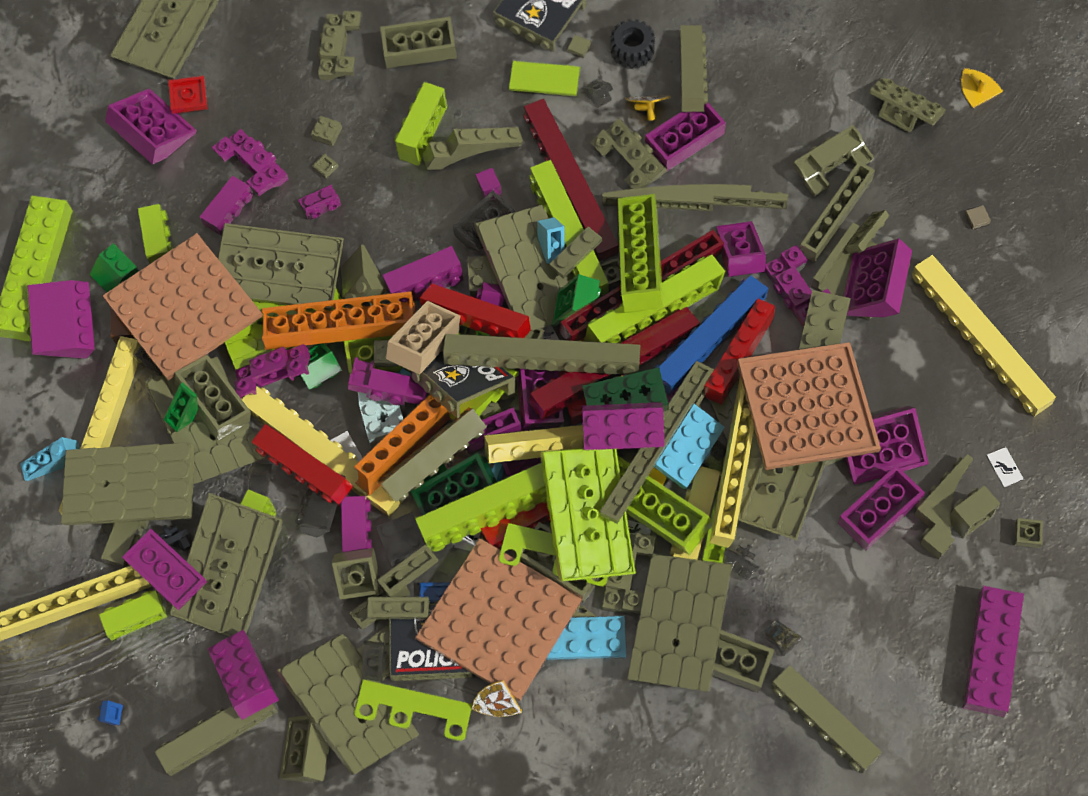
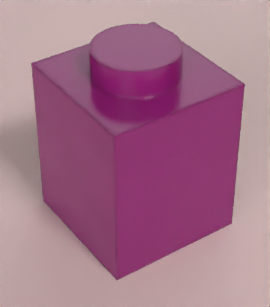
M493 168L475 174L477 185L484 200L495 199L502 194L501 185Z
M483 282L482 288L477 290V299L502 307L504 295L499 285Z

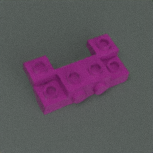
M241 129L230 138L225 136L212 147L213 151L224 162L236 155L254 174L246 182L257 192L258 196L271 188L281 186L289 179L287 173L275 163V156L270 151L267 153L259 140L255 141Z
M795 245L782 252L777 259L765 265V273L774 284L775 292L783 297V302L787 309L792 310L804 328L812 291L796 269L806 263L807 258L800 248ZM828 288L822 291L824 293L831 294Z
M305 344L289 350L281 347L250 359V365L235 370L237 381H234L236 393L242 399L245 395L257 394L256 383L259 387H263L286 377L293 381L294 377L303 373L308 375L309 349Z
M355 357L348 390L366 393L367 398H371L374 401L390 402L393 405H404L405 402L420 405L425 400L427 392L418 383L414 382L412 375L407 376L374 369V361L369 363L360 361Z

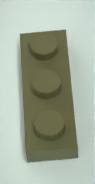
M883 210L870 214L845 246L848 253H860L866 249V245L876 236V232L885 224L884 222L889 217L887 211Z
M588 226L549 264L550 268L564 279L602 242V237Z
M368 597L367 617L368 619H428L429 597Z

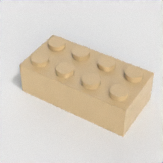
M427 301L388 341L386 359L417 374H421L444 349L446 334H458L460 315Z

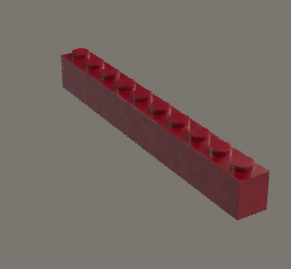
M543 98L524 106L525 113L523 114V119L526 124L530 125L531 135L537 139L538 149L540 153H544L545 162L552 161L583 229L585 230L589 226L602 237V242L593 250L598 261L619 254V245L546 101Z
M711 230L661 261L662 283L670 275L680 273L686 266L696 264L702 257L710 255L714 257L719 256L724 242L714 230ZM621 286L561 321L559 333L566 341H580L585 338L590 321L595 318L600 319L611 309L619 308L623 303Z
M688 307L681 310L677 309L669 317L659 319L656 324L651 327H645L636 335H630L620 344L640 345L639 365L677 345L683 339L686 340L695 327L698 328L700 326V322ZM566 371L563 376L551 379L545 386L535 388L530 393L529 404L541 420H544L585 397L583 385L620 377L624 374Z

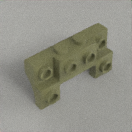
M343 11V15L327 14L326 25H324L323 32H320L321 47H318V58H321L319 67L320 80H332L340 76H354L355 57L345 56L346 31L360 30V19L362 18L360 11Z
M618 118L606 131L603 129L591 143L603 156L615 147L635 169L625 181L632 189L645 188L653 181L659 179L667 169L652 153L654 150L647 143L644 145L641 141L642 136L637 131L633 132L623 120Z
M852 125L836 136L827 138L820 146L811 148L807 154L794 161L793 168L804 180L803 184L815 197L830 186L823 175L848 159L855 166L859 161L866 165L874 159V156L866 147L860 132Z
M642 533L630 534L635 566L637 555L652 557L656 536ZM634 574L610 576L607 578L602 610L641 614L644 592L631 590Z

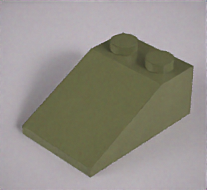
M360 245L341 267L344 299L383 295L388 290L365 246ZM363 302L361 305L370 306L372 303ZM347 304L348 308L353 307V305Z

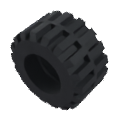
M628 19V22L622 21L621 25L617 24L610 36V51L613 60H616V63L619 65L622 64V67L630 66V69H634V66L640 68L642 64L644 66L648 64L655 51L654 31H651L650 25L646 26V22H639L638 19H635V21ZM628 41H637L640 43V45L636 47H629L625 45V43Z

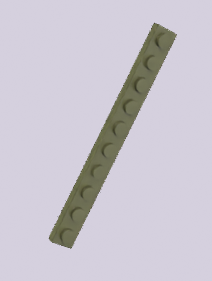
M698 361L695 362L670 401L669 411L663 412L665 447L640 448L601 509L600 516L616 524L619 523L702 392L714 369Z

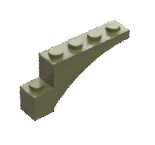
M518 127L453 129L446 142H429L422 156L427 170L444 169V167L482 152L507 147H519L522 145L523 140Z
M968 454L963 459L959 457L953 464L955 468L951 472L947 471L940 479L942 482L938 486L935 484L929 490L928 498L926 500L922 498L915 506L917 508L915 516L928 526L921 535L923 540L920 545L937 559H940L954 542L950 526L951 504L959 480L973 461V458Z

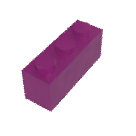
M232 176L200 215L203 225L222 235L223 225L225 223L231 224L233 219L240 215L244 205L251 201L253 195L251 187Z
M514 408L483 419L482 421L487 426L483 430L484 433L479 438L470 440L466 450L469 454L484 448V436L521 432V424Z
M345 496L341 502L343 552L372 548V540L368 539V532H371L372 529L371 520H368V512H371V500H368L367 496Z

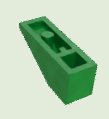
M183 382L179 385L163 419L176 432L192 423L198 412L197 395Z

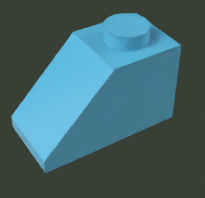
M555 217L537 221L538 240L547 264H550L565 249L564 225Z

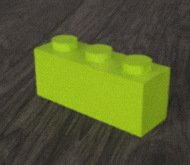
M160 204L138 208L145 254L150 264L173 249L171 241L169 242L168 237L171 236L170 229L165 223L168 220L167 212L162 210Z
M147 591L137 599H128L122 605L109 607L104 610V613L99 614L106 635L111 641L168 617L160 595L156 591Z

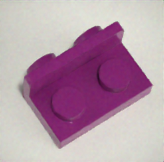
M332 185L299 199V203L308 220L318 218L321 214L333 211L341 205L339 196L334 191Z

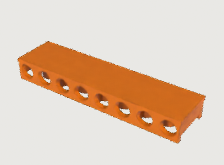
M410 291L262 308V339L265 350L295 347L302 344L313 345L393 336L415 314V302L413 301L412 293ZM408 298L409 301L400 302L399 299ZM382 300H389L391 303L381 304L380 302ZM363 302L372 303L370 306H362L361 304ZM345 304L353 305L352 308H343L342 306ZM332 306L334 309L327 311L324 310V307ZM308 308H313L316 310L312 313L305 312V310ZM293 310L297 313L294 315H289L286 312ZM274 312L277 313L278 316L270 317L267 314Z
M429 395L354 466L358 471L356 485L370 496L381 486L378 481L430 439L450 419L449 415L451 412H448L441 403Z

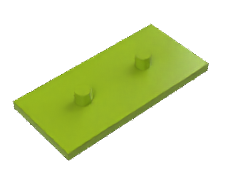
M513 61L509 90L577 96L580 67Z

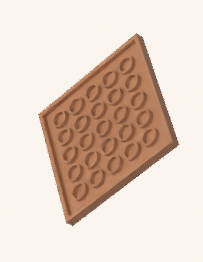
M197 233L103 295L108 305L167 380L174 377V372L205 356L263 316L262 312Z
M850 342L737 360L765 470L875 453L881 450Z
M479 539L417 634L416 640L490 684L503 680L511 695L516 700L521 701L582 602V598L520 561L516 566L501 563L499 561L501 550ZM504 553V558L507 561L515 560V558Z

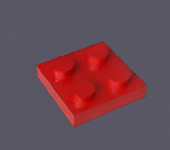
M204 76L168 80L172 114L208 109Z

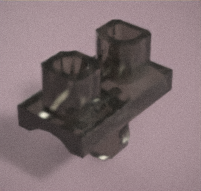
M748 544L745 549L738 545L736 551L741 553V556L726 549L723 563L733 564L732 569L736 562L743 565L738 573L739 576L748 580L754 572L758 571L759 566L746 559L748 557L754 560L756 556L750 552L751 545Z

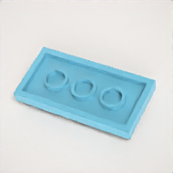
M693 404L654 467L681 488H687L725 427L697 405Z
M625 616L571 618L546 660L625 658Z

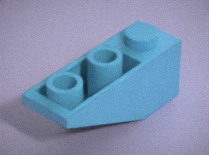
M61 437L20 463L25 481L65 468L66 450L80 449L78 441Z

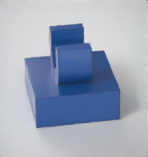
M102 701V705L99 706V709H101L100 717H97V720L111 725H120L123 705L111 701Z

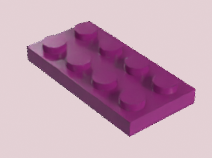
M152 529L122 556L132 568L178 611L207 583V580Z

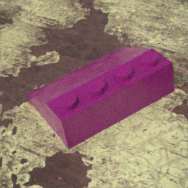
M150 89L110 104L107 108L105 122L151 164L166 159L196 134L197 131L179 114H172L171 107Z
M899 238L867 247L860 253H853L843 297L850 298L847 316L884 318L899 314L912 250Z
M68 280L27 285L31 353L33 355L87 359L94 351L89 282Z
M905 406L873 415L872 420L881 450L875 453L844 457L854 485L884 477L896 465L902 471L928 465L929 462L916 408Z

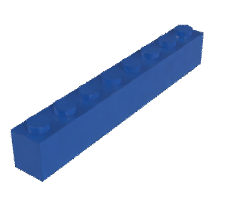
M751 275L746 280L743 279L734 292L731 291L722 304L719 303L710 316L707 315L698 328L695 327L686 340L683 339L674 352H670L661 365L658 364L655 367L660 368L666 393L671 395L683 383L695 362L703 363L746 319L757 299L763 301L766 299L768 287Z

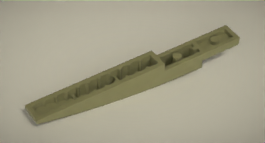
M670 185L602 193V205L618 206V198L655 194L657 208L712 211L713 205L787 209L788 194H783L782 192H751V185Z

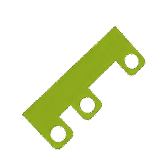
M508 523L499 556L501 563L512 566L518 565L523 548L556 556L552 533ZM513 549L516 551L517 557L514 561H507L504 558L506 550ZM555 559L552 572L555 576H559ZM604 577L599 582L594 581L592 578L586 579L589 584L604 586L608 577Z
M363 679L355 716L372 721L376 717L378 705L383 704L392 706L389 723L396 727L408 728L413 711L447 719L444 735L447 738L462 741L466 736L472 704ZM368 704L373 708V712L369 716H363L360 713V707ZM398 712H403L407 715V721L399 724L394 720V715ZM457 724L462 727V734L453 736L450 734L449 728Z

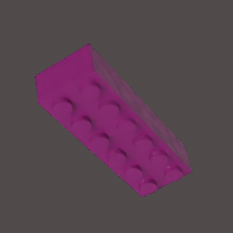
M984 585L981 588L978 596L963 709L1004 717L1009 712L1024 593Z

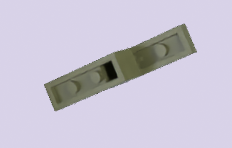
M425 544L379 578L377 581L382 589L379 594H374L372 597H408L410 592L406 585L439 562L437 557ZM368 600L350 612V615L362 630L377 620L368 619L367 617Z

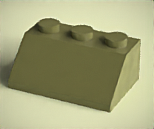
M308 715L288 719L279 779L302 782H320L324 779L329 744Z

